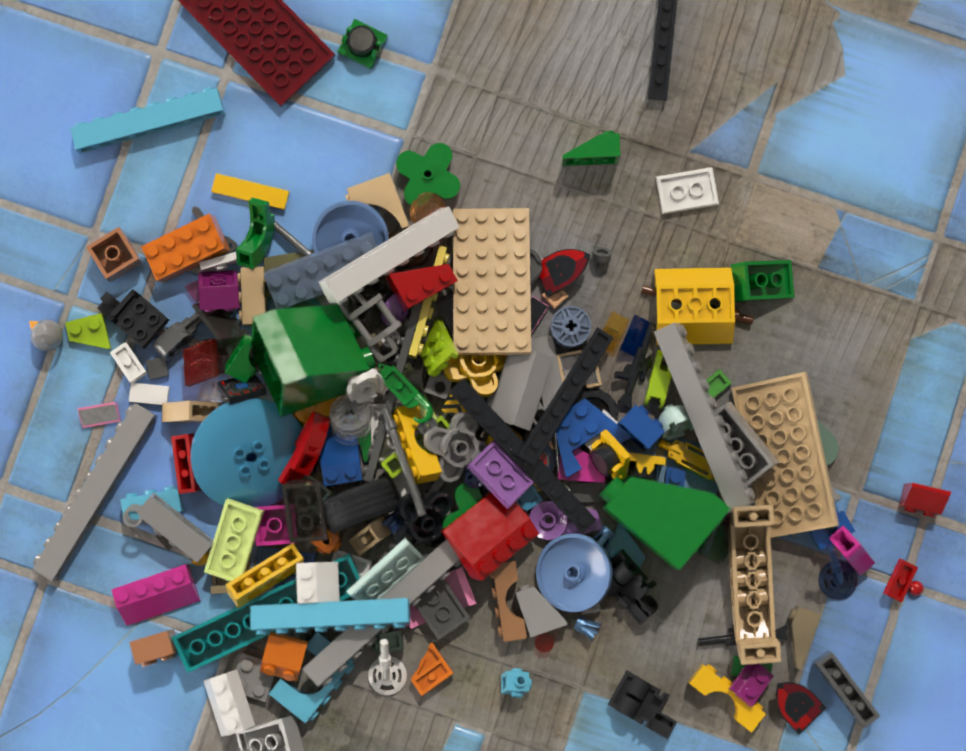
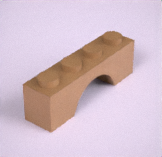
M515 560L505 561L490 574V579H495L496 586L492 587L493 599H498V606L495 607L496 618L501 620V626H498L499 638L503 637L504 642L527 638L524 617L511 612L506 604V593L509 587L518 581Z

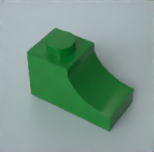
M244 334L225 364V373L244 383L249 378H253L257 371L255 359L249 353L252 347V337Z

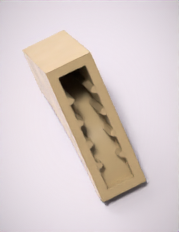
M390 173L347 188L348 194L345 195L347 200L360 201L373 208L387 212L396 219L402 230L409 227Z
M201 401L162 403V422L202 423L211 412L225 403Z

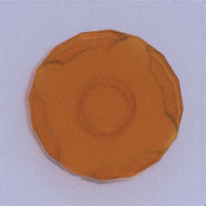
M425 192L420 194L411 205L410 218L415 224L439 208L446 207L444 200L435 193Z

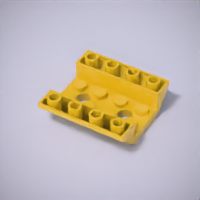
M731 268L654 269L657 304L656 331L672 323H680L686 329L688 343L692 345L733 344L735 303L734 281ZM674 299L679 300L682 304L678 310L671 307V301ZM711 299H717L720 302L718 309L711 308L709 304Z

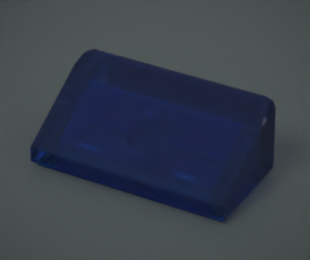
M634 314L619 351L634 357L637 347H641L648 324L651 322Z

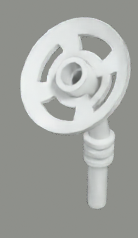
M382 639L380 641L381 655L370 666L368 680L371 687L379 694L392 695L399 692L405 685L407 672L404 664L399 659L389 655L388 640ZM374 669L377 670V671H376V681H377L376 683H375L374 680H373V671H374ZM398 669H400V670H401V673H402V678H401V682H400V683L397 682L398 679H399ZM379 672L382 673L381 680H379ZM393 672H395V674H396L395 680L392 679V678H393ZM382 685H393L394 689L383 690L380 687Z

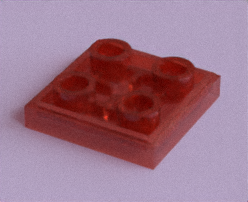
M209 339L183 349L185 386L191 387L219 376L217 341L215 339Z

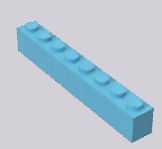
M210 87L204 89L201 93H187L185 97L179 99L172 97L164 103L154 102L142 109L141 107H135L127 113L117 112L112 114V117H98L90 123H77L75 127L70 128L75 149L79 153H84L224 115L225 110L220 92L217 88Z
M408 598L250 606L251 630L256 632V635H267L268 631H276V634H287L288 630H296V633H307V629H315V632H326L327 628H335V631H346L347 627H354V630H366V626H374V629H386V625H394V628H405L406 624H411L410 600Z

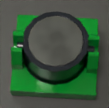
M354 18L351 26L347 27L346 34L343 35L342 43L337 52L372 69L388 35Z

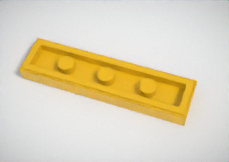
M217 173L211 190L212 193L249 201L252 197L268 201L269 207L281 210L286 209L290 194L287 190Z

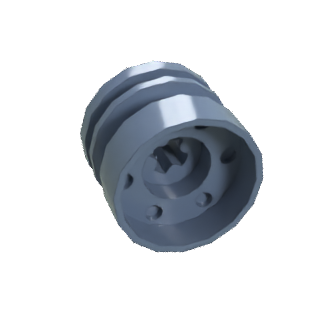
M567 306L561 308L555 313L551 321L550 334L553 336V341L563 349L572 350L579 348L586 342L591 332L589 316L578 307ZM569 322H572V325L576 326L573 329V331H570L569 328H566Z

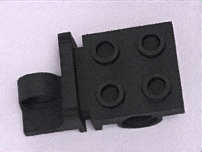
M134 289L127 294L121 303L111 294L105 292L100 298L103 302L97 308L143 349H146L170 321Z
M622 549L610 559L612 581L606 595L609 597L615 596L619 600L616 602L618 605L621 602L624 604L621 609H626L635 621L641 625L658 609L656 600L646 595L657 583L653 580L647 584L645 581L648 580V577L625 550Z
M626 670L608 705L623 715L637 721L639 724H643L644 720L647 721L644 727L667 740L677 723L674 719L661 713L670 695L663 692L662 696H660L661 690Z

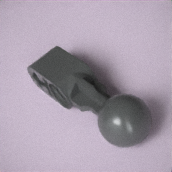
M198 301L196 313L190 318H185L182 322H176L155 340L153 347L166 361L174 358L191 342L192 334L197 331L198 325L204 320L211 321L217 318L220 309H216L214 312H205L200 310V301Z

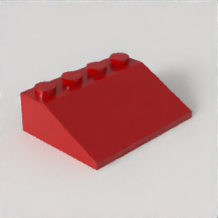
M491 492L442 530V533L469 576L480 581L485 579L539 534L531 519L516 501L506 509Z

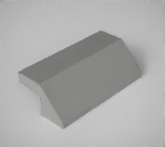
M531 350V355H507L491 404V408L506 424L528 431L531 430L553 357L535 350Z

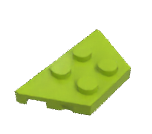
M437 317L434 319L421 354L428 374L436 377L449 365L447 361L450 358L456 359L458 357V352L443 320Z

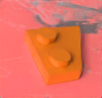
M434 643L428 646L425 656L421 659L418 669L411 678L412 683L421 696H424L454 674Z

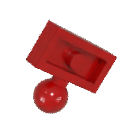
M899 558L883 594L899 602H903L907 591L913 596L921 595L924 590L923 584L920 581H912L918 567Z

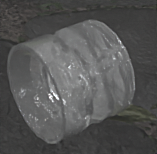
M348 395L336 399L330 407L329 414L333 437L344 445H356L367 439L371 430L368 403H357L356 400L352 402Z

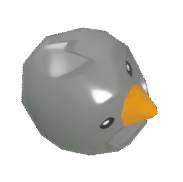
M51 319L29 321L31 342L36 348L42 351H52L61 345L63 332L57 322Z

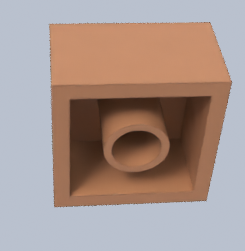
M117 227L86 247L103 276L109 282L114 281L143 263L125 232L120 227Z
M168 630L129 642L135 665L141 664L144 667L157 663V658L164 661L176 657L175 653L178 651L171 638L176 635L175 630Z

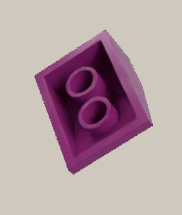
M237 270L199 272L200 310L205 312H214L216 309L234 311L235 308H239Z

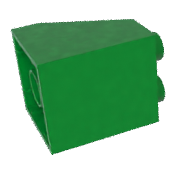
M338 304L274 309L253 317L251 353L281 417L346 394L350 377L354 375L359 376L371 369H375V362L368 347L359 348L355 338L359 337L360 333L353 323L347 320Z
M616 476L599 495L606 501L605 505L601 508L604 512L623 526L669 567L677 570L683 567L731 509L711 492L630 477L623 482Z

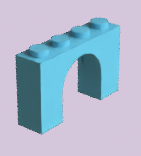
M317 632L307 644L306 649L317 656L332 641L321 632ZM351 658L347 661L346 664L348 666L341 673L336 671L331 676L333 680L318 692H302L289 681L281 678L269 695L304 723L308 720L313 721L319 713L317 708L321 704L325 706L331 698L328 694L332 689L337 690L343 682L341 677L345 673L349 675L355 667L352 664L355 660Z

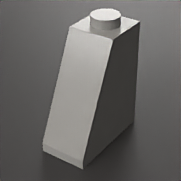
M529 584L518 587L519 591L515 593L530 637L568 625L566 620L534 586L530 587Z

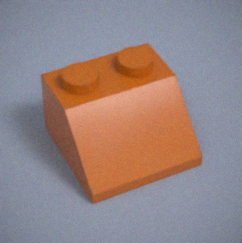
M270 631L259 672L265 673L268 676H277L287 681L297 682L308 641Z

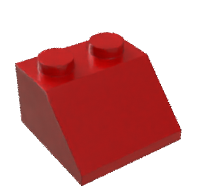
M906 483L903 486L899 506L905 507L904 511L916 513V510L922 511L924 516L935 518V515H942L951 491L917 483Z

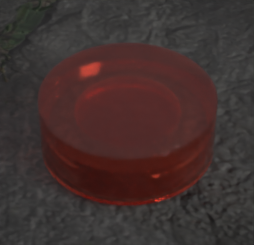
M542 633L536 636L535 647L540 652H548L553 648L554 639L550 634Z

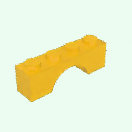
M406 406L396 407L392 414V419L395 420L398 427L396 430L415 484L438 480L442 469L436 454L424 451L415 440L414 433L418 430V423L413 418H423L419 406L414 408Z
M701 664L688 680V683L703 695L715 691L727 693L735 704L734 719L752 733L766 715L762 711L764 707L758 702H755L752 707L748 706L732 690L728 689L732 684L725 676L722 678L715 674L717 670L710 664H707V666Z

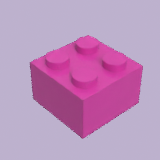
M294 504L255 507L264 510L256 536V546L298 543Z

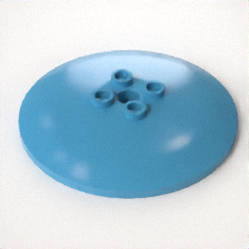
M254 398L231 405L228 402L221 405L204 419L193 438L190 460L197 483L208 497L224 506L227 498L252 507L270 506L278 502L293 489L281 484L278 479L297 448L294 443L301 433L302 427L292 414L281 417L275 402L267 399ZM255 453L256 458L253 461H247V454Z

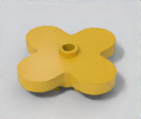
M458 355L456 359L450 358L447 361L449 365L443 369V374L452 382H460L462 379L469 380L471 387L481 397H488L497 389L498 379L495 372L503 370L507 355Z

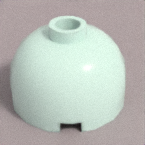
M670 404L666 406L658 418V421L664 426L662 429L665 432L662 434L663 439L666 438V440H673L684 436L685 433L683 431L688 428L690 431L694 429L683 405Z

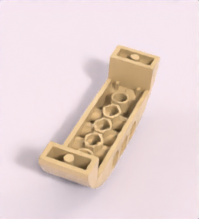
M773 505L732 507L730 513L728 551L731 607L735 640L742 665L781 662L780 642L775 635L770 537V525H774Z

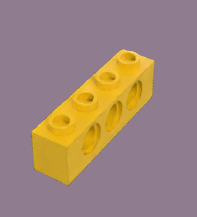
M292 543L227 583V593L237 608L296 573V563H304V559Z

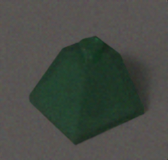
M722 520L696 552L716 564H719L720 561L724 562L728 555L726 551L728 545Z

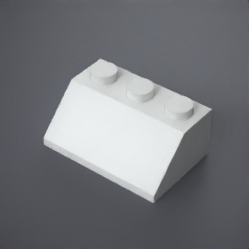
M237 669L203 680L221 736H228L255 726Z

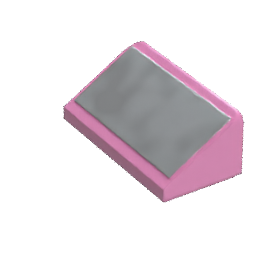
M117 402L78 408L82 428L121 421Z

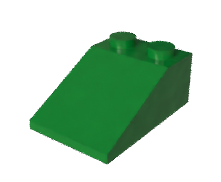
M605 131L603 134L563 154L561 167L618 164L621 156L620 134L615 133V131Z
M791 260L744 261L731 264L734 281V302L795 298Z

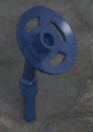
M829 545L827 551L831 561L820 571L819 586L826 596L837 600L845 599L852 595L857 587V574L851 565L838 558L835 547ZM830 568L833 572L831 575L826 573ZM846 568L852 574L853 581H851L849 574L845 571ZM824 580H827V584L832 589V592L826 588ZM847 586L850 587V590L848 592L838 595L839 590H842Z

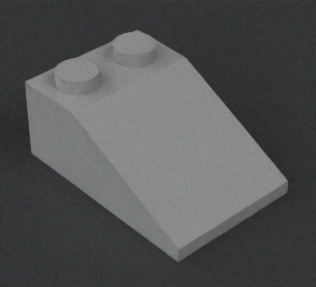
M295 715L253 726L236 733L240 751H304Z

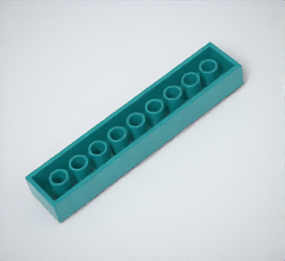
M352 554L333 561L338 562L340 601L351 597L347 590L362 578ZM297 579L262 594L239 608L235 607L171 637L187 673L268 636L270 631H268L267 635H256V632L251 630L250 606L298 604Z

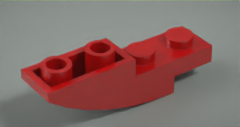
M315 411L312 412L294 443L297 446L296 450L278 479L281 484L297 489L304 475H310L327 435L330 422L328 416Z

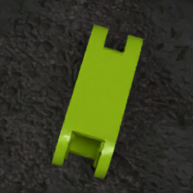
M657 350L643 405L647 406L651 398L659 400L658 409L662 410L672 375L668 365L661 364L663 353L661 350Z

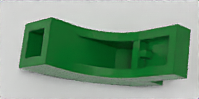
M252 197L248 201L250 211L249 231L245 240L236 248L237 265L255 269L265 257L274 233L275 214L270 213L268 201Z

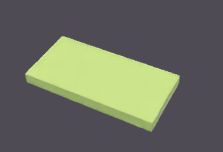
M229 498L226 499L204 570L205 573L231 582L246 572L264 510Z

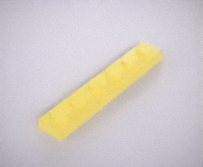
M439 246L434 266L448 263L450 254H447V247ZM438 294L423 302L408 354L411 359L416 360L417 355L421 356L424 346V344H421L422 337L427 336L429 326H426L428 319L432 318L434 308L431 306L433 300L437 301Z

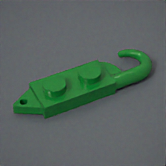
M379 363L380 374L389 390L406 407L414 408L420 404L427 413L423 419L414 417L413 420L420 424L430 421L433 416L431 404L394 365L391 367Z

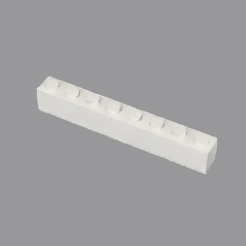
M450 207L439 208L318 283L329 303L341 304L348 300L347 296L352 293L355 295L363 291L365 285L376 283L381 275L384 274L385 276L392 273L394 267L408 263L409 258L412 256L416 257L425 252L424 249L428 246L433 247L439 244L441 238L452 236L454 230L459 228V225Z

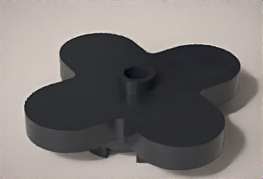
M438 490L432 492L424 501L421 499L426 515L423 517L418 516L411 493L402 496L397 504V512L404 520V523L395 532V545L397 546L406 538L415 548L420 542H424L431 548L439 547L446 540L442 533L443 518L445 519V515L451 509L452 501L450 496Z

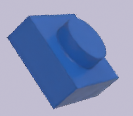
M666 467L665 483L684 487L686 469Z

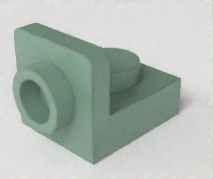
M401 630L377 634L375 636L377 640L372 644L375 654H381L380 641L382 639L388 640L389 652L404 650Z

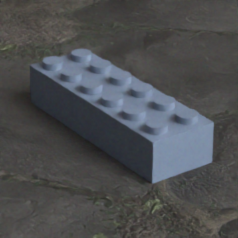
M371 231L265 271L264 278L276 308L283 309L324 294L318 282L378 246L373 232Z

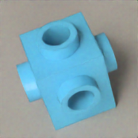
M515 668L501 674V694H511L513 698H521L532 687L529 672H523V669Z

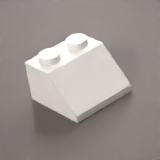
M338 562L296 563L298 603L340 601Z

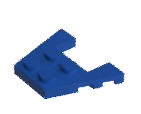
M586 399L570 407L555 431L567 478L582 470L572 452L600 435L602 431L608 430L621 445L632 438L628 432Z

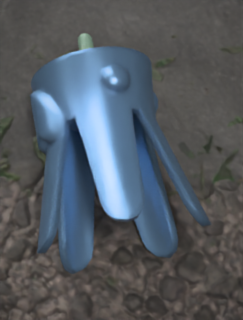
M614 524L611 527L603 525L601 531L593 537L594 540H599L598 543L606 551L611 539L616 534L612 530Z
M581 615L577 621L572 619V621L576 622L574 629L583 633L593 642L594 634L598 633L593 627L599 628L602 623L587 620Z

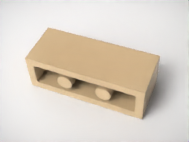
M264 266L256 267L255 269L241 267V273H238V284H241V292H238L239 303H242V311H239V321L245 327H252L254 316L267 312V284L264 278Z

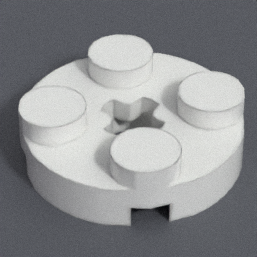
M371 369L359 376L354 375L350 377L346 393L350 401L356 400L357 403H365L374 399L379 389L382 392L385 387V381L376 369Z

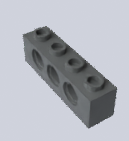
M827 651L813 662L861 727L866 728L880 717L833 652Z

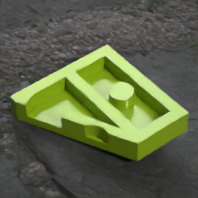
M103 313L65 322L69 341L109 350L112 349Z

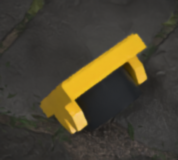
M608 430L602 431L600 439L591 445L592 462L603 476L611 474L613 478L617 476L622 481L627 478L631 455Z
M628 452L631 455L628 476L657 479L658 467L665 466L666 464L665 457Z

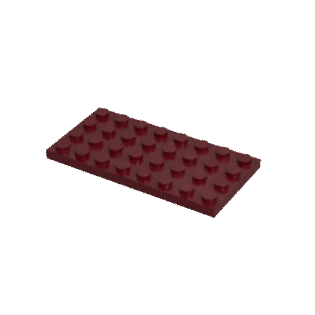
M178 0L280 107L288 102L336 56L283 0Z

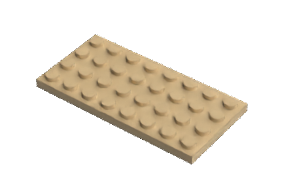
M529 208L453 209V215L459 225V228L454 230L453 273L458 280L453 284V344L458 355H531Z
M807 372L731 388L735 408L779 461V464L752 485L756 506L773 505L774 525H770V537L838 526L837 512Z

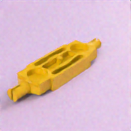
M663 439L660 440L658 446L668 450L667 458L675 461L676 465L708 481L716 482L707 459L688 448L705 456L702 449L688 442L682 443L677 439L672 444ZM681 461L689 464L691 467L683 464ZM697 470H701V471L707 473V475H705V474H703V473H701V472H699V471H697Z

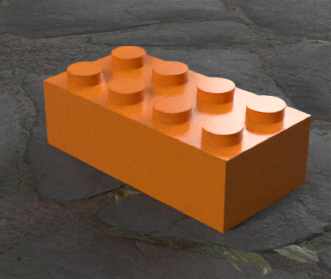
M211 214L196 219L141 246L156 281L161 283L199 266V262L216 258L231 251L216 217Z

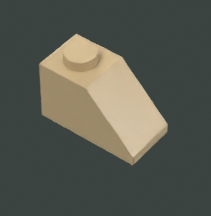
M384 516L366 526L349 540L359 556L391 534L390 529L381 524L385 519Z

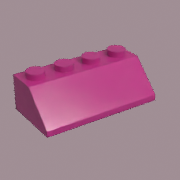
M189 564L111 589L116 607L127 626L201 601Z

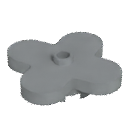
M463 411L455 414L448 429L432 427L424 435V446L426 449L439 455L438 461L442 469L439 478L447 482L456 481L461 476L465 465H469L487 447L484 442L476 440L474 437L477 430V422L468 412Z

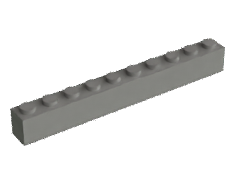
M672 323L655 331L654 334L725 504L732 509V507L748 506L755 503L754 491L751 487H748L746 472L744 469H741L738 463L740 458L737 452L733 451L731 446L732 439L729 433L725 432L723 427L725 425L721 415H718L716 410L717 403L714 397L710 396L708 391L710 387L707 380L702 377V367L694 358V348L687 341L685 327L680 323Z
M137 403L130 405L126 410V418L116 426V434L107 441L105 452L97 457L95 468L93 471H89L84 479L86 481L84 486L76 491L74 495L76 499L67 506L64 511L66 515L62 521L59 520L55 525V533L52 538L49 537L43 546L45 549L42 554L39 553L33 561L35 565L32 569L51 581H57L158 417Z
M447 539L381 599L408 598L410 605L414 607L421 601L420 596L424 592L428 594L436 587L434 583L437 580L443 581L450 574L449 570L453 566L456 568L462 563ZM386 625V629H374V626H366V630H354V627H348L346 631L340 634L303 668L304 672L318 687L321 685L325 687L333 680L331 676L336 671L341 673L348 666L346 664L347 661L351 658L355 660L363 653L361 649L365 645L371 646L377 640L375 636L380 632L384 634L392 625Z

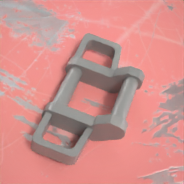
M357 293L355 297L362 305L354 311L350 312L344 302L338 305L346 315L347 320L353 323L366 342L365 345L379 362H383L398 351V347L390 333L402 324L390 312L383 302V297L380 293L368 301L360 293ZM376 304L390 326L372 338L357 316ZM386 338L392 351L382 356L374 344Z

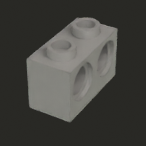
M441 371L436 377L430 375L424 392L447 401V398L450 396L449 391L454 388L452 386L453 382L448 380ZM438 383L446 385V390L443 393L436 392L435 386Z

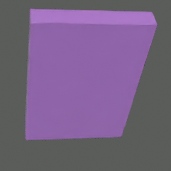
M492 441L467 466L506 509L534 483L495 441Z

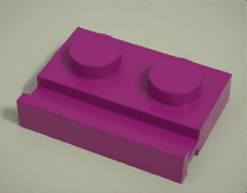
M746 664L728 689L732 690L737 697L752 707L774 675L760 664Z

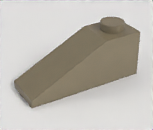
M796 606L795 609H791L788 619H790L789 627L793 665L801 670L821 615Z

